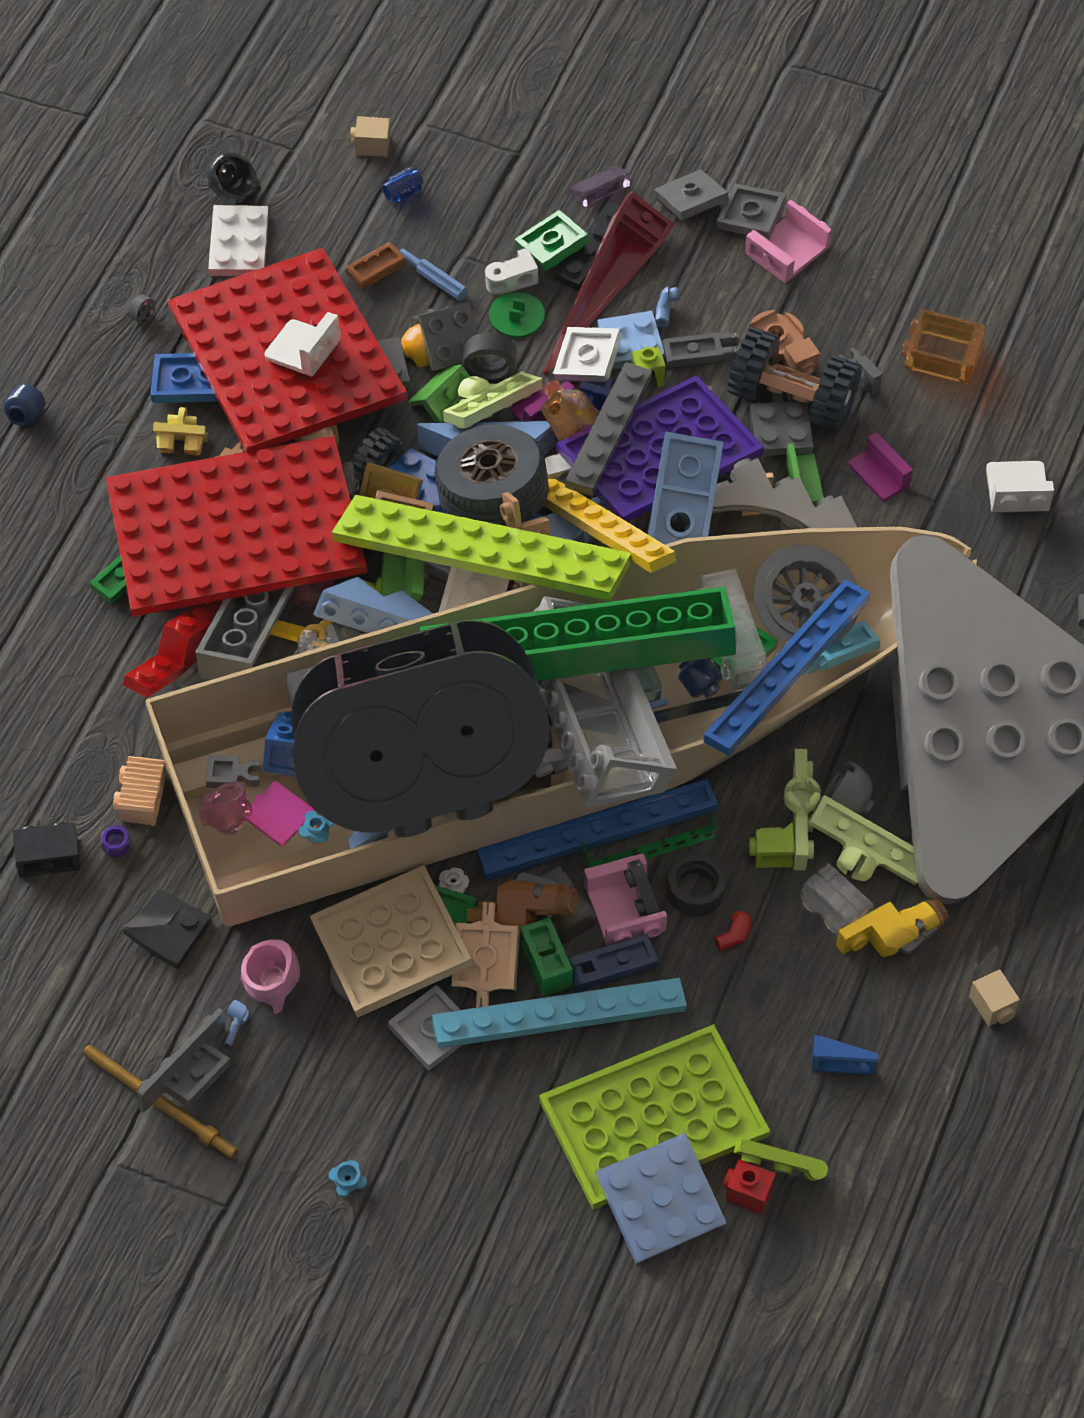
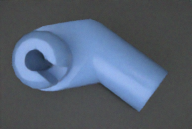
M668 286L662 290L655 315V322L658 327H666L669 324L671 302L677 303L680 300V290L677 287L670 288Z

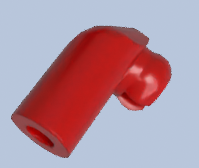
M743 911L735 912L731 918L733 922L730 931L714 937L719 951L742 944L747 940L752 927V919L749 914Z

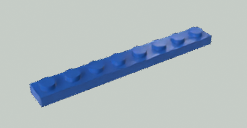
M845 579L704 733V742L730 756L870 601V592Z
M708 779L485 846L476 849V855L486 880L581 852L583 851L581 840L588 850L706 814L707 809L710 812L718 810V802Z

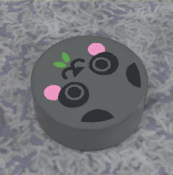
M144 294L136 297L129 309L130 318L140 324L149 321L156 308L154 299Z

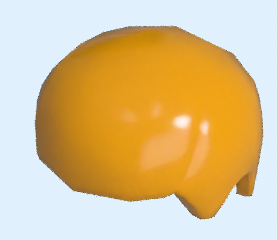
M420 324L408 329L402 337V350L407 359L410 357L417 366H431Z

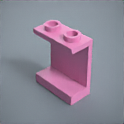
M790 200L787 202L786 217L775 226L769 240L755 230L746 236L745 254L782 282L787 283L830 247L832 229L825 222L819 221L808 213L804 207Z
M644 853L584 869V887L606 946L647 934L649 938H652L666 931V911L644 917L639 916L634 900L639 899L635 887L629 888L623 871L628 870L627 863L640 859L647 875V861Z

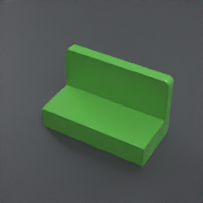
M462 365L445 367L408 402L411 406L423 405L435 423L442 422L444 420V410L458 404L459 400L466 399L459 396L458 388L461 382L470 376Z
M787 444L785 465L788 477H791L792 480L800 477L814 507H817V502L824 497L815 455H796L794 444Z
M384 552L382 555L380 594L385 597L403 590L419 602L424 590L425 561Z

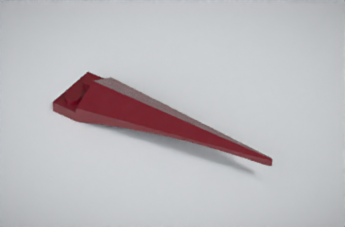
M633 191L626 196L609 223L544 368L543 375L547 374L557 363L568 327L588 328L662 245L675 224Z

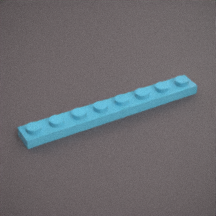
M680 978L432 1014L431 1022L438 1049L686 1011L687 1004Z

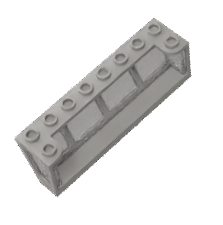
M544 596L539 607L534 612L589 604ZM635 668L538 681L552 726L556 731L561 749L564 751L569 769L576 782L577 790L586 807L665 792L677 771V767Z

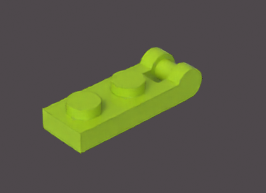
M746 1139L736 1141L734 1153L742 1155L741 1160L750 1164L760 1165L761 1161L773 1164L772 1169L778 1172L791 1174L792 1169L801 1171L804 1177L810 1181L822 1179L828 1173L827 1164L822 1160Z

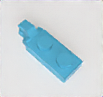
M866 621L854 624L843 638L829 645L803 675L815 672L817 669L822 671L826 668H832L880 648V639Z

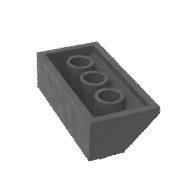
M295 586L225 599L195 652L199 677L213 680L252 668Z

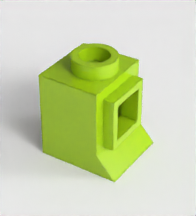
M644 347L641 350L632 352L631 364L653 370L658 387H663L665 363L660 347Z
M793 822L785 829H782V827L760 828V830H756L755 837L749 838V855L755 856L756 868L793 867L792 855L795 854Z

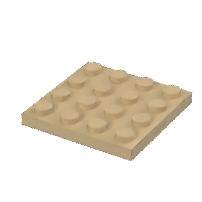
M424 865L310 916L357 1018L473 966L472 959Z

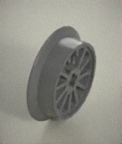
M792 545L776 551L761 565L754 582V602L757 613L768 630L777 638L787 643L827 600L821 596L834 592L845 579L857 586L858 584L849 567L835 554L817 546ZM790 571H799V585ZM806 571L816 574L812 583L806 582ZM779 575H783L789 587L777 580ZM822 578L829 586L819 590L816 584ZM772 588L780 592L784 596L773 595ZM804 597H806V598L808 599V600L805 601V602H802V601H801V599L804 598ZM774 604H783L788 606L778 610L774 606ZM788 612H792L788 622L781 617ZM858 614L831 644L839 641L851 630ZM796 616L799 617V628L792 625Z

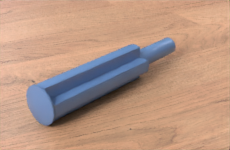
M405 249L400 250L406 261L416 267V272L456 298L457 301H462L466 297L468 287H465L425 259L420 260Z

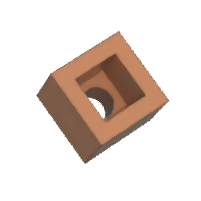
M808 337L784 347L783 366L812 375L818 371L820 352Z

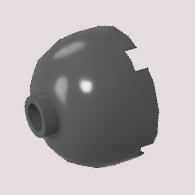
M849 760L844 764L848 769L844 774L836 773L822 796L825 795L858 815L866 816L874 804V800L871 799L874 790L873 781L863 768Z

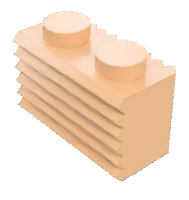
M128 756L127 766H121L119 783L122 784L121 792H115L113 809L118 811L119 821L139 823L140 825L143 823L145 825H156L167 775L164 760Z

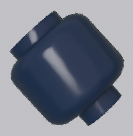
M21 384L11 391L4 402L3 408L5 415L13 424L27 427L33 425L44 411L46 402L44 396L36 387Z
M712 658L685 661L679 665L678 680L692 698H699L704 695L706 699H709L721 689L718 684L723 678V673Z

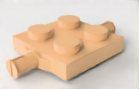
M483 902L482 921L472 924L456 923V929L472 959L473 966L453 974L452 986L471 988L477 991L476 1008L489 1005V992L499 989L516 990L520 927L501 925L494 922L496 903Z

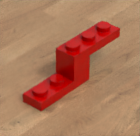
M224 600L195 605L164 625L157 655L125 674L122 685L148 698L178 679L197 661L195 652Z

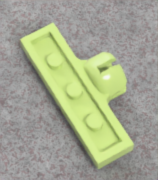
M519 372L500 383L489 384L483 378L476 376L468 377L461 382L458 388L459 396L467 399L459 400L458 404L444 410V422L456 425L460 429L470 428L474 423L489 418L493 413L509 408L513 403L529 398L533 393L543 389L542 378Z
M795 749L793 779L786 784L784 792L785 805L793 812L794 870H806L807 860L813 859L814 841L808 840V832H813V826L808 824L812 814L808 813L815 810L821 797L820 786L812 779L813 761H807V749Z
M825 795L821 797L808 824L843 845V851L837 860V867L844 874L848 870L852 871L854 869L851 878L866 881L871 878L877 866H882L913 885L918 883L915 873L914 847L831 798Z

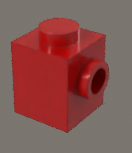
M739 1159L735 1170L729 1168L723 1182V1187L727 1188L726 1201L763 1214L774 1188L776 1173Z

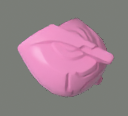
M283 940L262 941L251 946L249 953L242 962V985L246 992L257 1002L271 1005L275 1014L281 1012L285 997L298 983L300 966L296 954L288 943Z

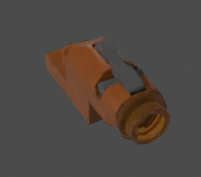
M522 872L517 879L498 886L497 902L479 901L477 906L467 909V922L482 921L483 902L496 903L494 922L509 926L522 927L537 922V916L573 913L577 906L576 888H571L568 884H561L558 880Z

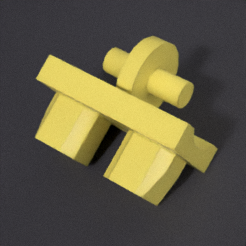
M180 407L178 415H168V423L154 422L153 431L157 438V448L161 453H173L175 440L185 441L184 452L186 454L200 455L203 442H208L209 434L206 433V427L196 425L197 417L187 416L186 408Z

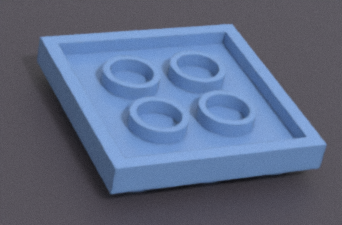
M686 1133L607 1166L595 1173L636 1264L726 1224Z

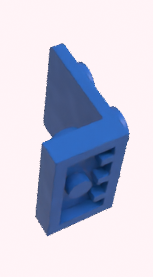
M291 711L279 712L265 738L263 772L296 777L293 762L294 738L292 734Z

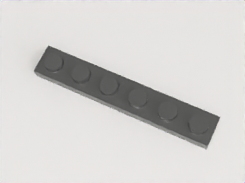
M625 362L565 480V488L593 496L652 378V370Z

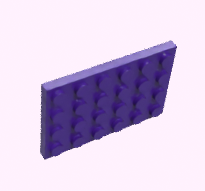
M696 375L638 404L594 493L613 514L626 522L652 510L665 432L724 442L718 477L735 469L734 464L743 459L749 458L751 461L763 455L764 446ZM593 426L557 442L556 451L571 468Z

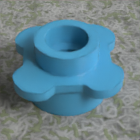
M309 811L305 814L304 825L299 828L298 832L302 838H306L312 843H324L328 840L329 829L334 826V823L323 816L317 815L315 811Z
M353 1160L343 1162L336 1168H332L329 1172V1179L334 1181L337 1186L336 1192L341 1197L348 1196L355 1189H363L367 1184L366 1177L360 1174L359 1164ZM349 1176L351 1179L346 1181L345 1177Z

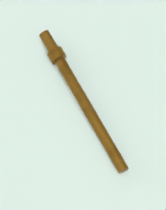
M91 1044L84 1049L83 1055L137 1093L140 1084L143 1082ZM163 1095L153 1103L157 1108L199 1137L198 1140L208 1148L214 1147L231 1160L238 1154L239 1149L222 1138L220 1131L211 1125L205 1126Z

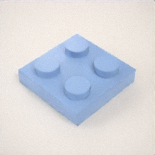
M652 311L598 320V328L619 329L623 335L612 370L623 368L625 362L631 364L632 352L641 350L644 347H660L663 360L665 361V352Z

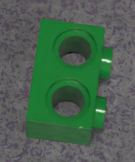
M543 919L520 927V945L542 997L572 988L573 970L551 919Z

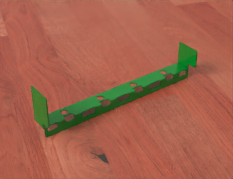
M707 809L708 826L594 861L589 860L587 847L581 840L585 864L588 868L609 861L613 862L634 856L633 854L638 852L644 853L645 859L714 839V829L716 830L714 817ZM712 832L711 836L705 837L706 833ZM697 834H698V836H699V837L696 838V839H692V838H691V836H694V835H697ZM686 840L685 844L676 846L677 842ZM668 843L670 844V846L666 848H663L662 846ZM657 849V852L647 855V851Z

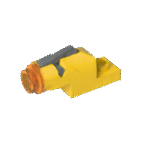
M927 899L916 906L899 912L891 902H888L838 930L836 946L842 954H845L852 949L854 951L861 949L870 941L882 957L893 955L898 951L911 954L921 944L936 934L939 928L943 927V922L948 920V915L945 907L938 899Z

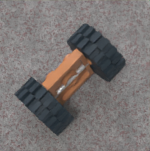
M755 327L749 328V331L745 334V339L741 341L740 349L737 350L736 359L732 364L733 368L729 375L730 380L728 381V394L753 403H757L761 399L765 388L774 393L781 394L784 391L793 394V399L804 403L813 401V408L810 411V423L839 432L843 424H845L847 415H849L851 406L855 401V395L858 392V385L861 381L862 365L834 355L829 360L827 367H825L823 377L818 378L777 364L776 357L780 349V336Z

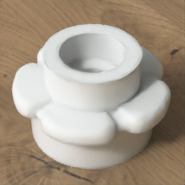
M451 868L449 871L444 870L439 876V886L459 893H464L469 885L468 876L464 875L463 870L459 868ZM452 879L456 880L455 883H451L450 881Z

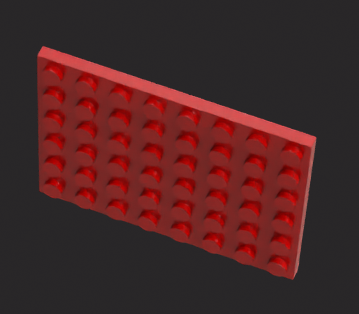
M323 248L168 300V306L247 453L257 449L274 447L408 399L406 389ZM327 312L338 315L341 340L312 377L265 359V351L290 320H298L316 327Z
M334 436L257 449L249 453H235L106 477L132 617L367 573V565L362 547L334 542L332 538L333 529L351 503Z

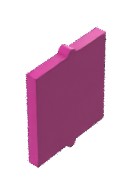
M275 780L261 795L255 796V801L241 814V818L283 848L299 833V828L305 822V814L309 811L316 812V810Z

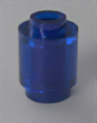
M407 167L386 178V182L381 187L386 199L390 203H400L422 191L421 184L424 181L417 169L413 170L411 167Z

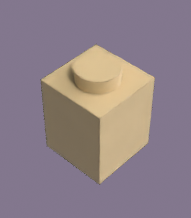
M357 116L356 127H351L350 143L355 144L356 155L388 157L390 118Z
M1000 969L974 981L969 995L988 1027L998 1022L1004 1024L1013 1019L1020 1001Z

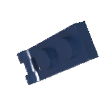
M648 934L568 959L573 970L572 976L574 979L572 984L575 992H584L592 986L658 967V959ZM592 966L593 972L585 974L583 969Z

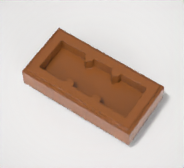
M388 242L346 266L345 269L346 274L361 290H364L407 265L403 254L391 242Z

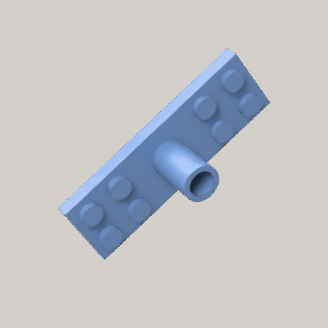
M665 432L648 531L649 536L664 545L686 538L708 537L724 442ZM670 524H681L685 528V532L674 531Z

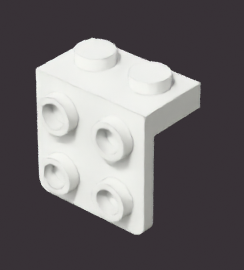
M327 312L316 327L298 320H290L265 351V359L312 377L341 340L338 315Z
M1041 461L990 462L987 464L986 473L992 512L1049 511L1054 492L1053 481H1046L1044 464Z

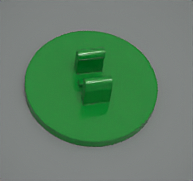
M512 292L500 296L493 302L489 311V319L492 327L501 335L510 338H525L533 335L542 327L545 320V311L541 302L534 296L522 292Z

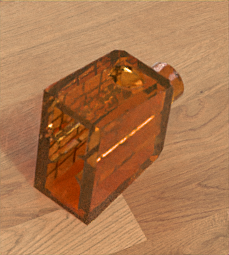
M558 380L551 381L544 387V392L549 399L542 405L541 411L559 441L594 425L599 412L580 390L563 389Z

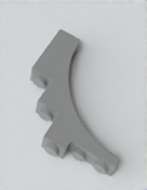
M746 458L734 464L735 469L731 470L730 477L733 482L729 484L728 481H723L716 485L712 514L726 511L758 512L778 517L800 529L857 527L842 496L833 498L832 495L818 501V506L814 507L800 477L793 480L791 477L784 478L775 484L776 488L773 489L758 458L752 461Z

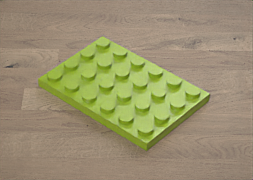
M714 1024L539 1095V1102L593 1210L608 1204L595 1174L598 1170L683 1133H686L700 1165L733 1152L736 1141L739 1139L757 1142L770 1136V1130Z

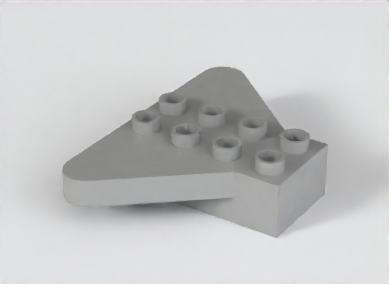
M923 534L912 537L905 542L891 562L890 583L895 641L897 642V664L891 670L900 785L901 790H908L914 864L918 886L926 897L933 901L952 904L963 900L974 892L1084 782V645L947 542L937 536Z

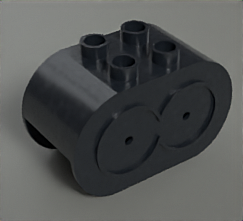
M482 620L455 621L329 656L319 661L305 674L298 685L292 703L293 762L300 789L311 806L324 818L340 827L358 832L375 833L394 828L397 837H411L429 830L432 827L431 818L455 812L457 819L464 821L483 817L493 811L492 801L511 795L528 782L540 766L549 740L547 709L533 665L527 653L519 642L504 629Z

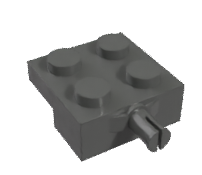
M771 392V403L750 404L749 420L751 433L764 446V452L761 456L786 455L787 444L792 443L794 444L796 454H812L813 442L808 403L800 401L784 402L782 393Z

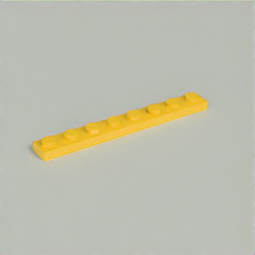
M548 480L549 492L543 506L610 548L629 552L631 554V561L650 573L677 562L675 551L579 492L565 488V484L559 480Z

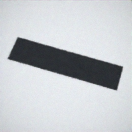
M743 690L653 713L657 723L730 706Z

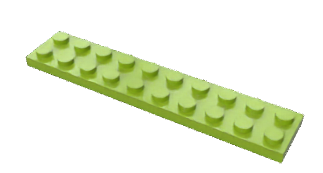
M360 495L354 496L332 531L334 542L611 601L632 562L631 554L625 551Z

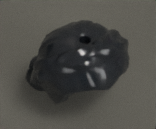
M222 153L208 166V186L231 206L242 205L247 198L254 197L261 190L260 181L257 179V172L253 169L252 164L247 161L246 157L240 154Z

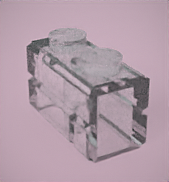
M830 864L823 867L803 885L801 898L804 906L811 913L817 912L823 917L827 928L835 934L838 933V930L873 911L874 904Z

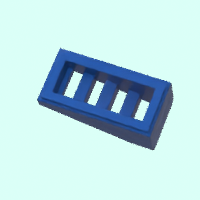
M814 1035L811 1070L870 1075L876 1073L877 1053L830 1038Z

